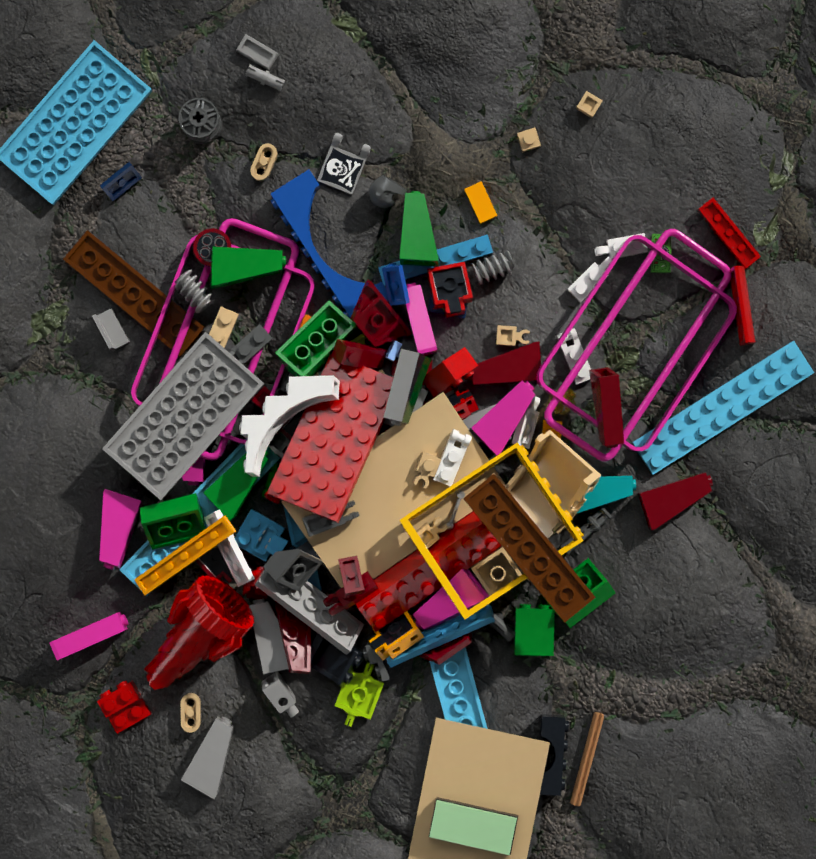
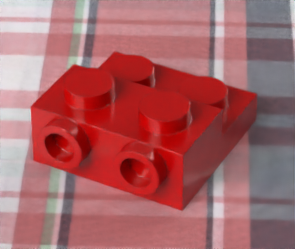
M126 680L116 685L117 690L113 692L107 690L100 694L101 699L97 701L117 734L151 715L133 680L129 683Z

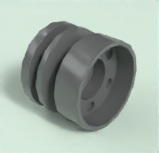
M194 98L188 100L182 106L179 112V123L181 129L191 141L197 144H207L213 142L219 136L222 130V120L217 108L211 101L204 98ZM198 116L203 118L200 123L197 122Z

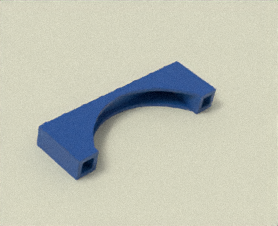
M310 169L272 192L271 196L273 199L270 202L276 210L280 209L283 213L280 216L286 226L290 224L293 231L290 233L296 242L301 241L304 246L301 250L306 258L311 257L314 263L311 265L317 274L321 273L324 277L321 281L326 289L329 290L331 288L335 294L332 298L337 306L342 305L345 310L343 313L351 318L365 283L357 282L338 274L317 253L311 239L309 219L312 202L316 191L320 189V185ZM382 282L374 284L386 301L389 302L384 284Z

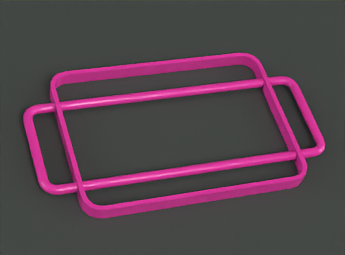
M231 218L225 220L219 227V230L226 233L228 227L235 226L291 248V256L285 268L282 267L285 271L263 328L268 333L270 332L291 274L294 273L306 278L310 283V291L294 330V335L300 328L314 293V281L310 274L294 268L299 256L298 245L289 238L238 219ZM196 236L191 238L187 244L134 380L131 394L133 400L139 406L142 402L137 399L136 395L138 385L176 290L175 281L183 272ZM231 244V248H240ZM204 266L199 282L202 281L200 289L205 287L211 267ZM190 305L188 307L159 384L174 368L196 307H191ZM263 348L251 358L247 368L253 374ZM283 363L280 367L279 373L275 380L270 396H275V393L277 391L281 377L285 370V366L283 365ZM238 414L224 429V432H221L219 435L221 439L217 450L214 453L205 451L200 458L211 461L217 460L224 453L228 440L245 445L247 440L231 436Z
M676 229L665 230L656 243L642 235H634L626 239L537 372L539 387L553 397L544 412L546 423L600 461L612 460L622 445L631 451H644L648 449L735 318L737 313L736 304L730 296L723 292L732 277L730 267ZM671 236L677 238L721 269L724 277L718 287L663 250L662 246ZM631 241L643 243L651 251L558 391L555 392L543 381L545 368L627 245ZM658 254L713 294L624 428V444H618V447L611 448L608 453L603 454L552 418V412L558 403L561 402L598 428L596 419L563 396ZM721 298L728 304V318L646 443L641 447L631 445L626 439L718 299Z

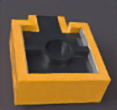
M406 611L375 632L376 636L370 639L369 642L383 661L389 656L394 659L424 638V635L410 613Z

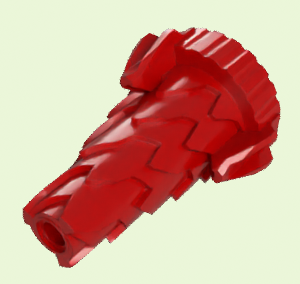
M208 575L199 577L188 590H180L174 599L170 615L167 619L169 624L175 625L166 634L167 639L158 649L159 653L144 669L148 673L146 678L149 686L154 690L169 687L176 678L180 679L184 674L191 671L202 659L205 661L209 657V660L215 662L242 647V637L254 624L252 611L242 596L220 579Z

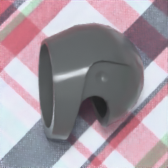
M381 175L370 185L369 197L371 202L377 207L390 208L396 204L392 200L393 194L405 195L407 190L387 176Z

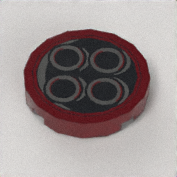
M215 228L206 229L196 236L193 243V251L195 257L202 265L211 267L212 247L231 248L230 239L223 231Z

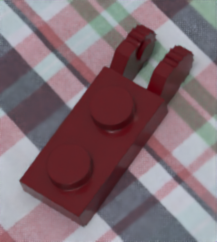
M368 571L362 574L365 593L346 597L344 587L335 592L336 594H330L323 600L326 607L331 606L328 609L331 616L345 609L347 610L378 589Z

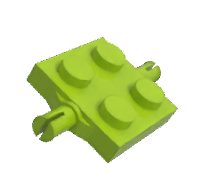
M367 662L363 673L353 671L351 682L345 687H341L335 707L341 708L348 713L345 725H348L349 719H351L349 726L352 727L355 716H362L371 720L384 682L376 680L371 676L374 664L370 666V663Z

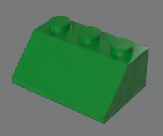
M196 493L140 508L141 524L152 550L188 541L207 528L202 507Z
M589 558L573 570L596 598L565 622L569 628L615 594L607 579Z

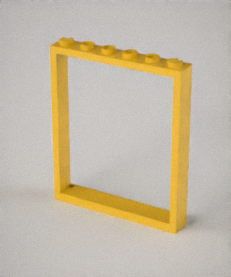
M518 443L399 520L464 620L526 580V575L522 574L468 610L410 522L515 453L573 538L572 542L558 550L561 556L584 541L582 539L584 535L578 526L574 527L571 523L573 518L567 510L563 511L560 506L561 500L556 493H551L549 482L545 477H540L538 474L540 469L534 461L530 462L527 457L529 455L528 451L523 445L519 446Z

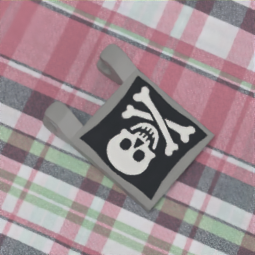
M335 133L317 181L353 195L371 147L364 144L360 155L357 156L339 148L343 136Z

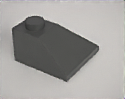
M300 549L275 552L263 567L276 582L299 591L323 561Z

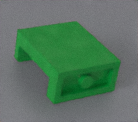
M519 604V607H515L514 655L554 656L555 611L553 608H550V605L539 604L538 608H531V604Z

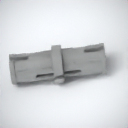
M251 64L249 65L245 76L261 82L263 86L266 84L278 91L282 90L285 83L284 79L282 80L270 74V71H263Z

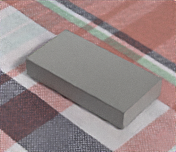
M245 34L236 49V52L268 71L279 55Z

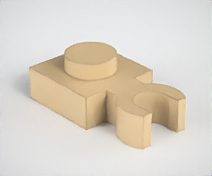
M497 325L496 345L515 346L516 341L527 345L529 341L523 340L522 335L530 334V331L522 330L516 332L517 327Z
M422 452L415 469L420 474L414 478L413 483L417 485L418 481L423 479V488L426 489L429 485L428 477H435L442 459Z
M439 516L433 520L431 526L426 522L416 531L427 549L440 539L437 533L444 532L448 528L446 524L438 527L437 524L441 521Z

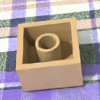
M502 546L470 567L489 596L522 575Z

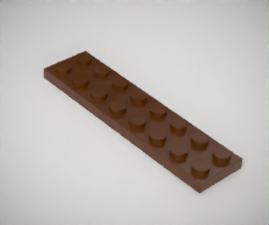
M87 230L63 260L153 334L167 296ZM172 300L157 336L171 350L187 313ZM192 318L180 349V357L183 356L205 329L194 318Z
M495 474L463 498L564 623L596 598Z

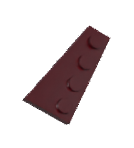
M274 600L289 672L309 674L311 672V627Z

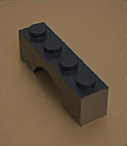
M541 714L540 734L552 743L554 757L550 765L544 770L540 795L561 796V790H565V779H562V771H566V759H563L564 752H567L568 741L564 739L565 732L569 730V721H566L564 715Z

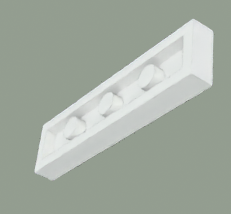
M219 509L204 517V520L209 527L223 517ZM233 534L217 545L238 587L255 579Z

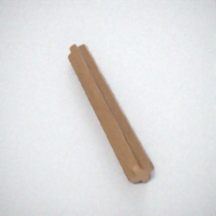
M594 712L573 789L570 803L574 806L581 805L603 724L604 714Z

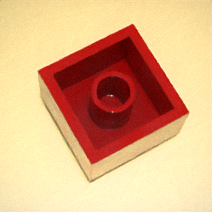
M464 347L427 373L423 383L433 397L442 392L447 394L452 390L451 386L456 388L463 383L462 378L466 380L474 374L473 370L479 365L466 347Z

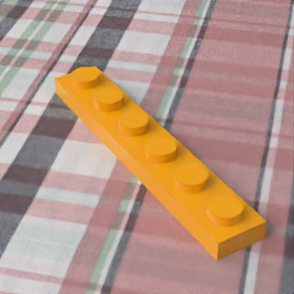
M225 515L134 580L143 594L147 595L237 531Z

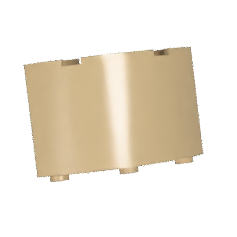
M551 430L545 434L541 433L535 439V446L528 459L530 462L534 461L540 469L538 474L541 478L545 477L551 486L549 490L552 494H557L562 502L560 504L563 511L567 510L573 518L586 502L585 495L589 491L592 492L601 474ZM520 465L514 471L515 475L506 484V489L549 540L555 532L559 534L565 527L525 467Z

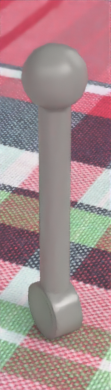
M463 491L457 492L458 498L450 521L446 524L448 530L453 529V521L460 501L465 497Z

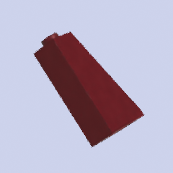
M533 342L477 363L479 366L473 370L474 374L468 378V381H472V386L519 383L522 380L523 382L537 381V372L541 366L540 342Z
M609 367L589 370L600 442L607 448L618 447V444H624L619 375Z
M704 472L638 493L649 530L658 528L712 491L711 486H713L711 476H707V473Z

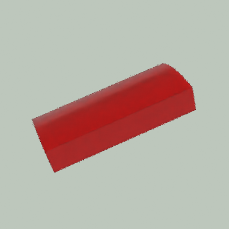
M734 266L730 269V273H732L730 283L732 297L737 307L735 317L740 346L755 344L745 267Z

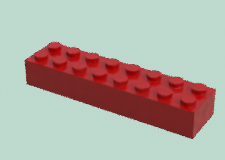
M471 512L455 523L453 529H447L439 534L440 539L430 546L428 550L447 579L451 580L461 569H469L501 547V545L477 515ZM417 549L375 578L374 582L378 589L357 602L356 606L374 631L377 632L440 589L442 585Z

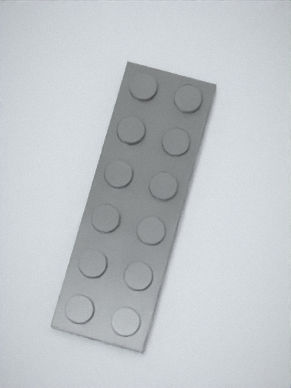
M264 568L255 586L346 655L352 650L364 626L361 621L346 610L331 616L328 612L331 606L326 607L323 603V600L328 596L307 581L297 591L276 582Z

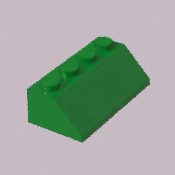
M329 300L275 354L294 377L314 376L327 363L330 354L333 352L336 340L350 341L357 334V326Z

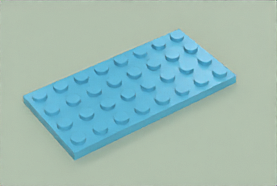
M93 40L0 148V161L54 206L153 90Z

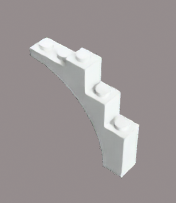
M334 375L289 377V383L286 385L288 396H266L263 403L264 415H242L239 430L241 435L248 439L245 442V450L247 452L246 459L244 460L245 473L252 477H260L261 465L267 447L278 430L296 413L324 401L339 400L340 381Z

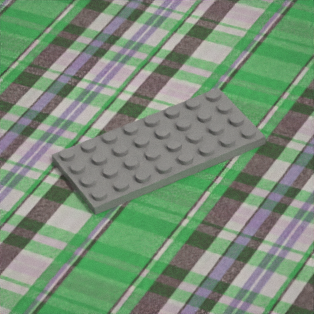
M205 332L102 449L158 499L162 500L264 383Z

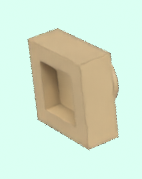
M586 91L576 109L593 118L602 100Z
M536 128L517 133L522 153L541 147Z

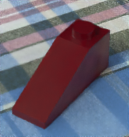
M337 339L331 357L343 365L362 368V366L382 368L388 350Z

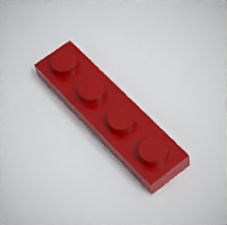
M714 197L697 210L745 269L761 257Z

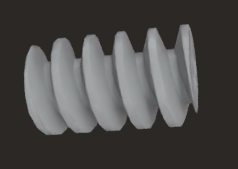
M508 250L505 252V257L502 253H499L498 259L494 255L491 256V262L488 258H484V264L477 260L475 267L472 263L475 276L480 284H483V278L490 282L491 275L495 280H497L498 273L504 277L505 271L512 275V269L514 268Z
M190 269L175 281L176 290L181 289L180 294L182 296L186 295L185 300L191 301L190 306L196 307L195 312L200 313L208 308L215 299L210 300L212 293L205 294L207 287L200 289L202 281L195 283L197 275L190 277L192 273Z

